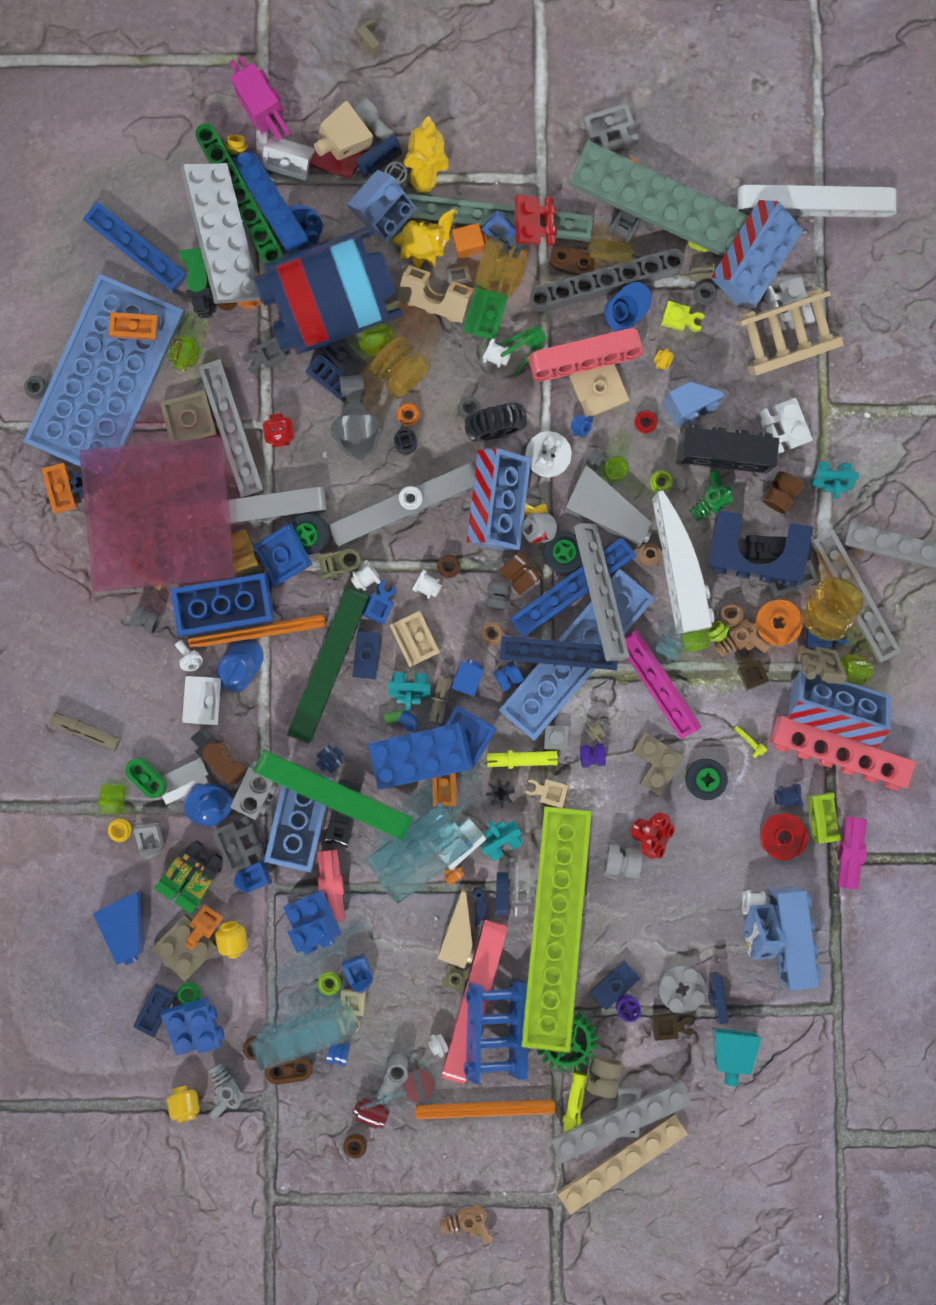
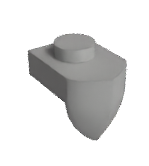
M159 822L138 825L134 828L139 856L146 860L156 857L164 848Z

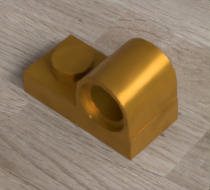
M246 529L223 537L238 578L263 573Z

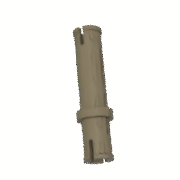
M55 711L50 718L49 725L67 731L68 735L80 736L113 751L118 748L121 737L80 722L81 719L76 717L73 719Z

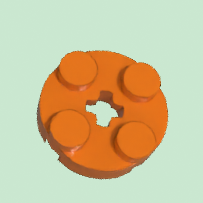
M774 600L765 603L760 607L755 616L754 624L758 628L757 635L771 646H783L792 643L798 638L802 630L800 611L794 604L786 600ZM781 617L783 619V628H774L773 619Z

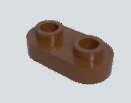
M560 245L555 247L550 254L551 266L561 272L577 276L591 272L595 267V259L588 252ZM564 254L566 258L564 260H560L558 258V255ZM585 260L587 261L588 265L582 266L580 264V261Z
M305 1055L274 1059L267 1065L265 1076L274 1085L304 1081L310 1077L313 1071V1063ZM302 1063L305 1065L306 1069L301 1071L298 1069L297 1065ZM280 1067L282 1069V1073L276 1074L274 1072V1068Z

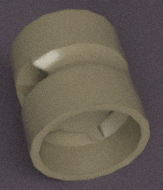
M595 1055L591 1065L593 1075H590L588 1078L586 1090L597 1096L616 1098L619 1087L616 1079L621 1077L623 1063L614 1058Z

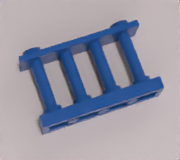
M514 979L511 980V987L509 989L483 991V986L468 982V989L466 991V1001L468 1003L466 1062L464 1064L466 1079L475 1084H480V1073L508 1071V1075L518 1080L528 1079V1048L522 1047L528 982ZM510 999L509 1013L482 1015V1001ZM510 1024L508 1037L481 1039L482 1025ZM509 1047V1059L507 1061L481 1063V1049Z

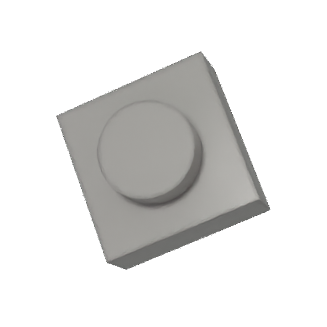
M547 726L544 735V749L568 750L569 727Z

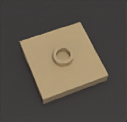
M615 364L569 376L585 417L589 415L592 417L630 401Z

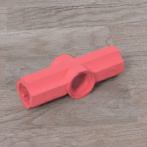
M338 849L317 851L320 872L318 877L319 891L323 890L336 921L345 920L343 900L345 893L343 874L340 873Z

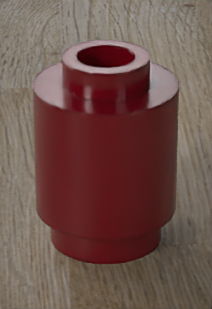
M363 1098L362 1101L356 1102L352 1114L356 1115L355 1121L374 1129H377V1127L383 1129L389 1116V1110L385 1109L384 1105Z

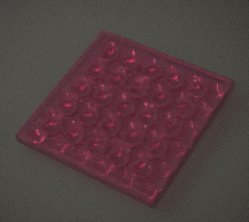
M222 437L80 450L93 592L236 578Z

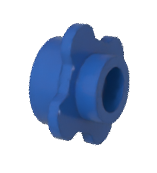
M578 414L573 418L570 426L573 436L581 435L586 437L592 428L591 423L593 422L591 415L585 417Z

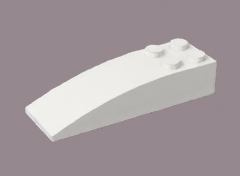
M658 491L652 498L676 635L708 629L712 627L711 623L714 622L712 608L708 609L707 599H710L708 585H704L697 556L677 512L664 491Z

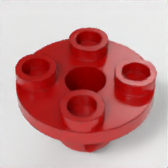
M662 812L653 815L649 821L642 818L637 819L631 828L632 838L641 842L643 855L650 859H661L664 856L667 842L675 832V826L671 824L669 815Z

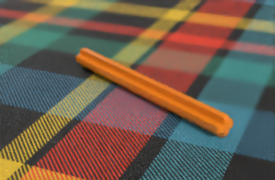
M316 615L192 635L188 637V645L193 649L323 628L326 626V619L324 615Z
M554 1100L415 1106L416 1119L546 1115L555 1113Z

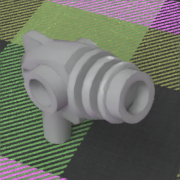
M221 1063L208 1069L209 1077H213L211 1079L214 1082L212 1084L213 1087L217 1086L214 1089L216 1095L213 1097L216 1106L208 1114L214 1121L227 1107L238 1109L241 1101L245 1098V1095L239 1090L236 1081L233 1078L228 1079L231 1077V1074H227L228 1071L224 1070L225 1067Z

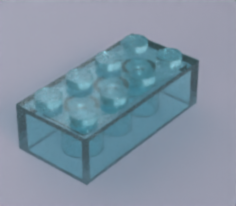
M440 802L410 825L404 840L394 837L365 860L385 892L399 904L474 846L452 814Z
M337 999L328 1003V1007L322 1010L319 1007L308 1010L306 1012L307 1015L300 1018L298 1015H294L285 1019V1023L277 1026L275 1022L263 1027L264 1031L257 1033V1038L251 1043L260 1070L263 1071L350 1039L359 1027L350 1000L342 1002L341 999Z

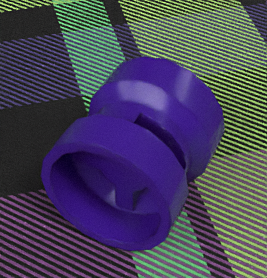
M597 743L595 746L580 745L582 768H588L591 765H597L598 767L606 766L604 743Z
M624 994L616 1001V1011L622 1020L634 1022L640 1017L641 1006L633 995Z

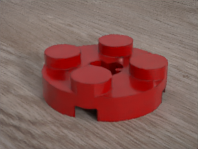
M779 813L769 816L761 826L759 834L760 845L769 856L777 860L788 861L804 852L808 843V833L799 818L791 814ZM786 830L788 832L786 835H790L789 840H784L783 843H780L778 834Z

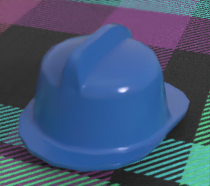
M633 282L626 285L607 301L604 308V321L609 324L611 329L617 332L633 328L646 315L652 303L649 288L642 283Z
M249 639L236 641L228 648L216 670L217 678H221V686L231 692H239L251 683L263 662L261 647L255 641Z

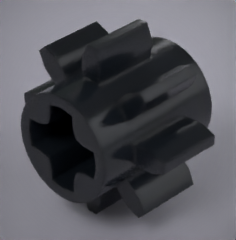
M498 778V784L495 786L489 783L492 791L487 792L486 796L493 797L491 805L497 801L500 802V806L503 808V802L506 800L512 803L509 795L515 793V790L507 788L510 785V781H507L504 785L501 784V780ZM498 787H502L504 791H507V794L503 795V799H499L497 795H494V792L498 791Z

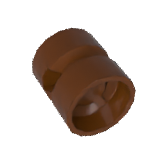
M778 471L771 483L773 488H768L762 498V502L770 509L787 515L794 504L793 498H798L804 488V484L791 474Z
M522 552L516 554L499 569V572L507 581H513L511 586L519 596L542 577L536 568L528 566L529 560Z

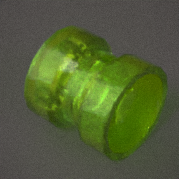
M620 456L611 457L603 469L605 479L612 483L622 481L629 469L627 461Z

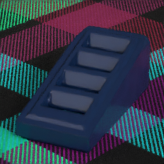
M318 354L306 369V375L344 403L345 397L342 398V394L337 391L340 388V378L333 387L330 384L336 376L346 375L329 360ZM321 364L324 365L319 374H315ZM329 370L332 371L326 381H324L323 377Z

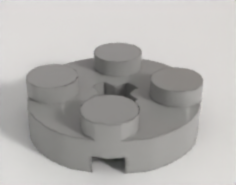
M678 964L665 970L658 984V993L664 1005L672 1012L689 1013L697 1009L705 1001L706 985L698 971L687 965ZM679 983H683L684 986L688 985V989L683 995L680 992L676 993Z

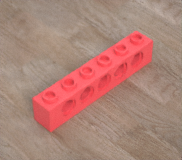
M777 716L769 739L770 743L775 744L774 749L786 753L788 749L796 751V756L805 760H810V757L819 759L818 764L829 768H832L833 765L841 767L840 772L854 776L855 772L862 774L863 780L872 783L880 780L885 782L884 787L898 791L899 787L908 789L916 764L915 761L790 720L785 716ZM796 732L801 735L799 745H795L792 742V736ZM818 740L823 743V750L820 753H817L814 749V744ZM843 748L845 750V758L840 761L836 753L838 749ZM864 755L868 762L866 767L861 768L859 759ZM885 763L890 768L886 776L881 772V767Z

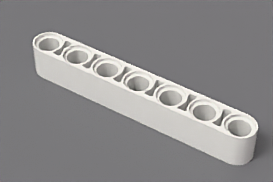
M744 185L738 188V211L750 215L759 200L779 201L791 216L890 217L896 214L897 190L891 187Z

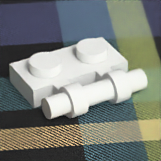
M799 277L780 283L777 286L778 294L774 293L772 286H768L765 291L766 297L764 301L766 306L773 309L779 307V302H782L784 305L807 297L802 278ZM810 303L799 306L804 326L813 323L815 318ZM790 310L785 311L786 313L777 314L782 332L786 330L784 322L789 321L791 330L795 329Z
M796 398L775 405L773 407L775 416H770L768 408L759 412L762 419L760 421L762 427L766 429L767 433L773 434V437L780 438L778 454L784 452L782 446L784 442L787 443L789 450L813 441ZM779 423L783 435L778 436L774 424Z

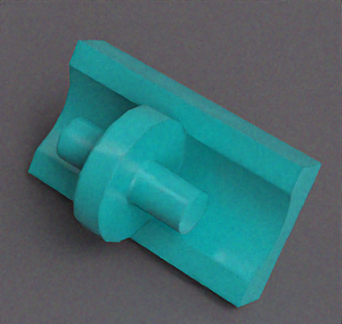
M819 462L811 481L812 488H823L824 492H831L832 499H838L840 493H847L848 489H854L855 482L859 479V472H854L852 463H841L838 466V471H831L829 462Z
M394 672L391 682H388V696L397 697V703L406 704V711H411V704H420L421 699H430L431 684L428 682V675L423 673L415 674V683H406L405 673Z
M489 820L487 822L490 828L483 832L486 840L480 844V847L485 856L488 854L493 861H496L504 855L500 848L502 845L508 842L511 849H516L523 844L520 837L522 833L514 820L506 825L503 820L494 825L492 820Z

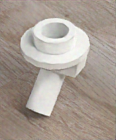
M182 639L175 644L184 656L179 661L182 670L195 671L202 665L203 660L199 652L196 650L191 651Z

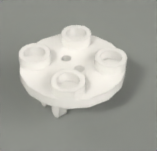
M546 431L537 434L530 440L525 456L531 458L530 469L534 473L550 478L558 477L567 469L571 461L572 452L570 444L565 437L556 432Z

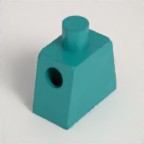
M712 1027L714 1066L718 1071L725 1072V1085L737 1087L739 1084V1074L751 1075L753 1072L761 1037L756 1032Z

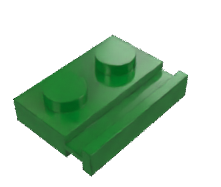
M476 287L463 333H469L489 341L492 338L496 339L508 296Z

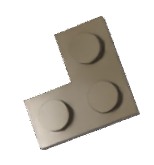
M644 732L632 750L633 753L651 763L640 784L661 796L683 761L684 756Z

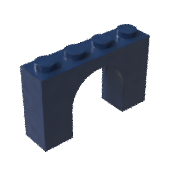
M719 511L708 563L709 569H713L712 573L726 575L727 572L736 573L735 577L750 579V576L759 577L760 582L771 584L773 580L781 581L783 586L792 588L802 585L813 526L790 523L785 548L780 557L772 563L758 565L747 561L741 555L738 548L743 514Z

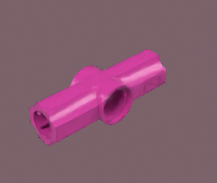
M845 816L842 841L839 842L837 858L840 862L837 879L838 887L859 889L861 865L865 863L867 848L864 844L867 819Z

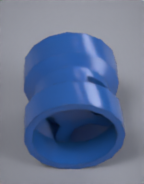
M513 661L507 663L506 667L502 670L497 669L492 672L504 692L510 689L512 684H518L524 680Z

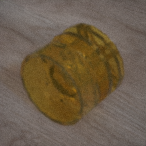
M490 237L478 267L475 285L490 290L494 281H498V293L502 294L507 284L509 285L507 296L513 297L515 291L521 285L525 274L528 250L522 248L518 258H516L517 246L513 245L507 255L504 253L505 242Z
M399 336L384 346L369 367V371L372 375H377L379 382L390 377L386 384V389L396 399H400L410 392L423 379L431 367V363L421 353L410 357L414 346L407 344V339L404 336Z
M835 577L823 580L815 589L803 611L805 626L820 639L831 641L839 640L846 636L863 609L864 599L861 591L846 579Z

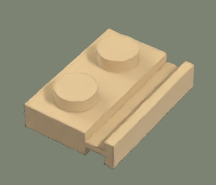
M420 611L389 625L409 667L440 653Z

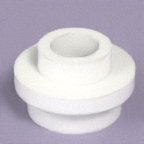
M405 487L399 494V502L407 510H415L422 503V493L416 487ZM408 495H414L415 501L410 503L406 498Z
M433 1034L430 1036L431 1041L428 1042L434 1056L438 1054L442 1058L444 1053L448 1052L447 1045L441 1034L437 1036Z

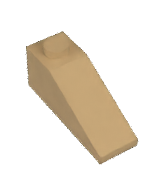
M461 889L438 954V959L465 968L466 963L471 964L475 950L472 949L466 890Z

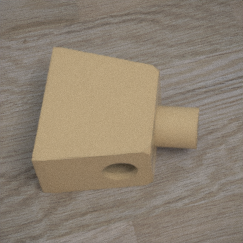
M345 101L321 123L319 129L321 139L314 143V148L320 156L331 151L337 160H342L370 148L373 135L348 101Z

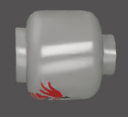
M548 513L529 514L525 518L522 527L525 538L531 543L549 542L555 537L557 531L556 521Z

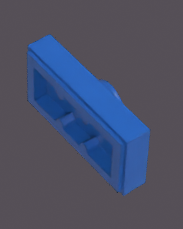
M498 210L482 225V230L514 260L529 246L516 244L515 226Z

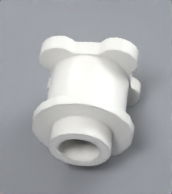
M492 338L484 353L483 362L487 363V361L497 364L498 368L502 365L506 366L511 353L504 357H501V353L509 347L506 346L504 348L495 344V339Z
M368 560L364 561V567L357 572H352L353 577L351 581L358 590L362 588L366 591L367 587L372 583H381L378 573Z
M423 570L412 590L415 592L419 591L425 594L427 599H430L431 596L436 598L442 585L439 584V578L436 580L427 575V571Z
M750 890L742 892L743 915L748 914L750 906L770 904V898L766 896L764 891L760 893H751Z

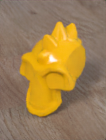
M429 116L423 120L418 128L412 130L409 138L408 153L404 159V166L412 168L408 175L410 184L419 193H429L437 182V172L448 169V157L444 153L443 136L436 129L434 122H432Z
M451 209L443 213L439 224L429 223V225H426L425 221L420 223L410 221L405 225L402 232L393 238V242L401 247L400 259L412 258L416 268H420L424 261L434 267L436 258L444 256V249L447 242L450 241V230L455 218L454 214L457 213V210Z

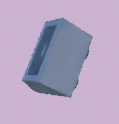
M379 170L370 177L347 203V206L365 226L372 225L375 234L386 243L417 210L416 206L394 178Z
M688 382L669 392L663 404L675 427L680 424L685 427L696 421L695 418L700 414L707 416L714 412L720 406L719 402L724 397V394L721 391Z

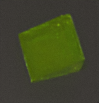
M702 631L681 636L685 653L709 648L710 642Z
M101 785L98 807L101 813H124L125 785Z

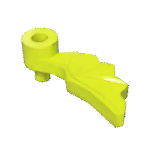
M738 726L734 728L755 749L756 752L752 755L754 758L758 755L762 756L767 751L764 745L761 743L757 745Z

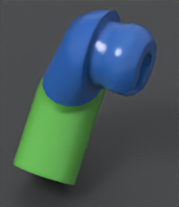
M402 709L384 714L386 725L399 722L406 726V730L410 732L418 728L417 718L406 710Z

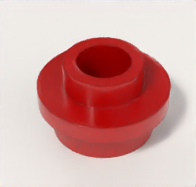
M647 410L639 412L634 420L635 428L642 434L653 432L658 423L656 415ZM647 419L650 424L649 426H643L641 421Z

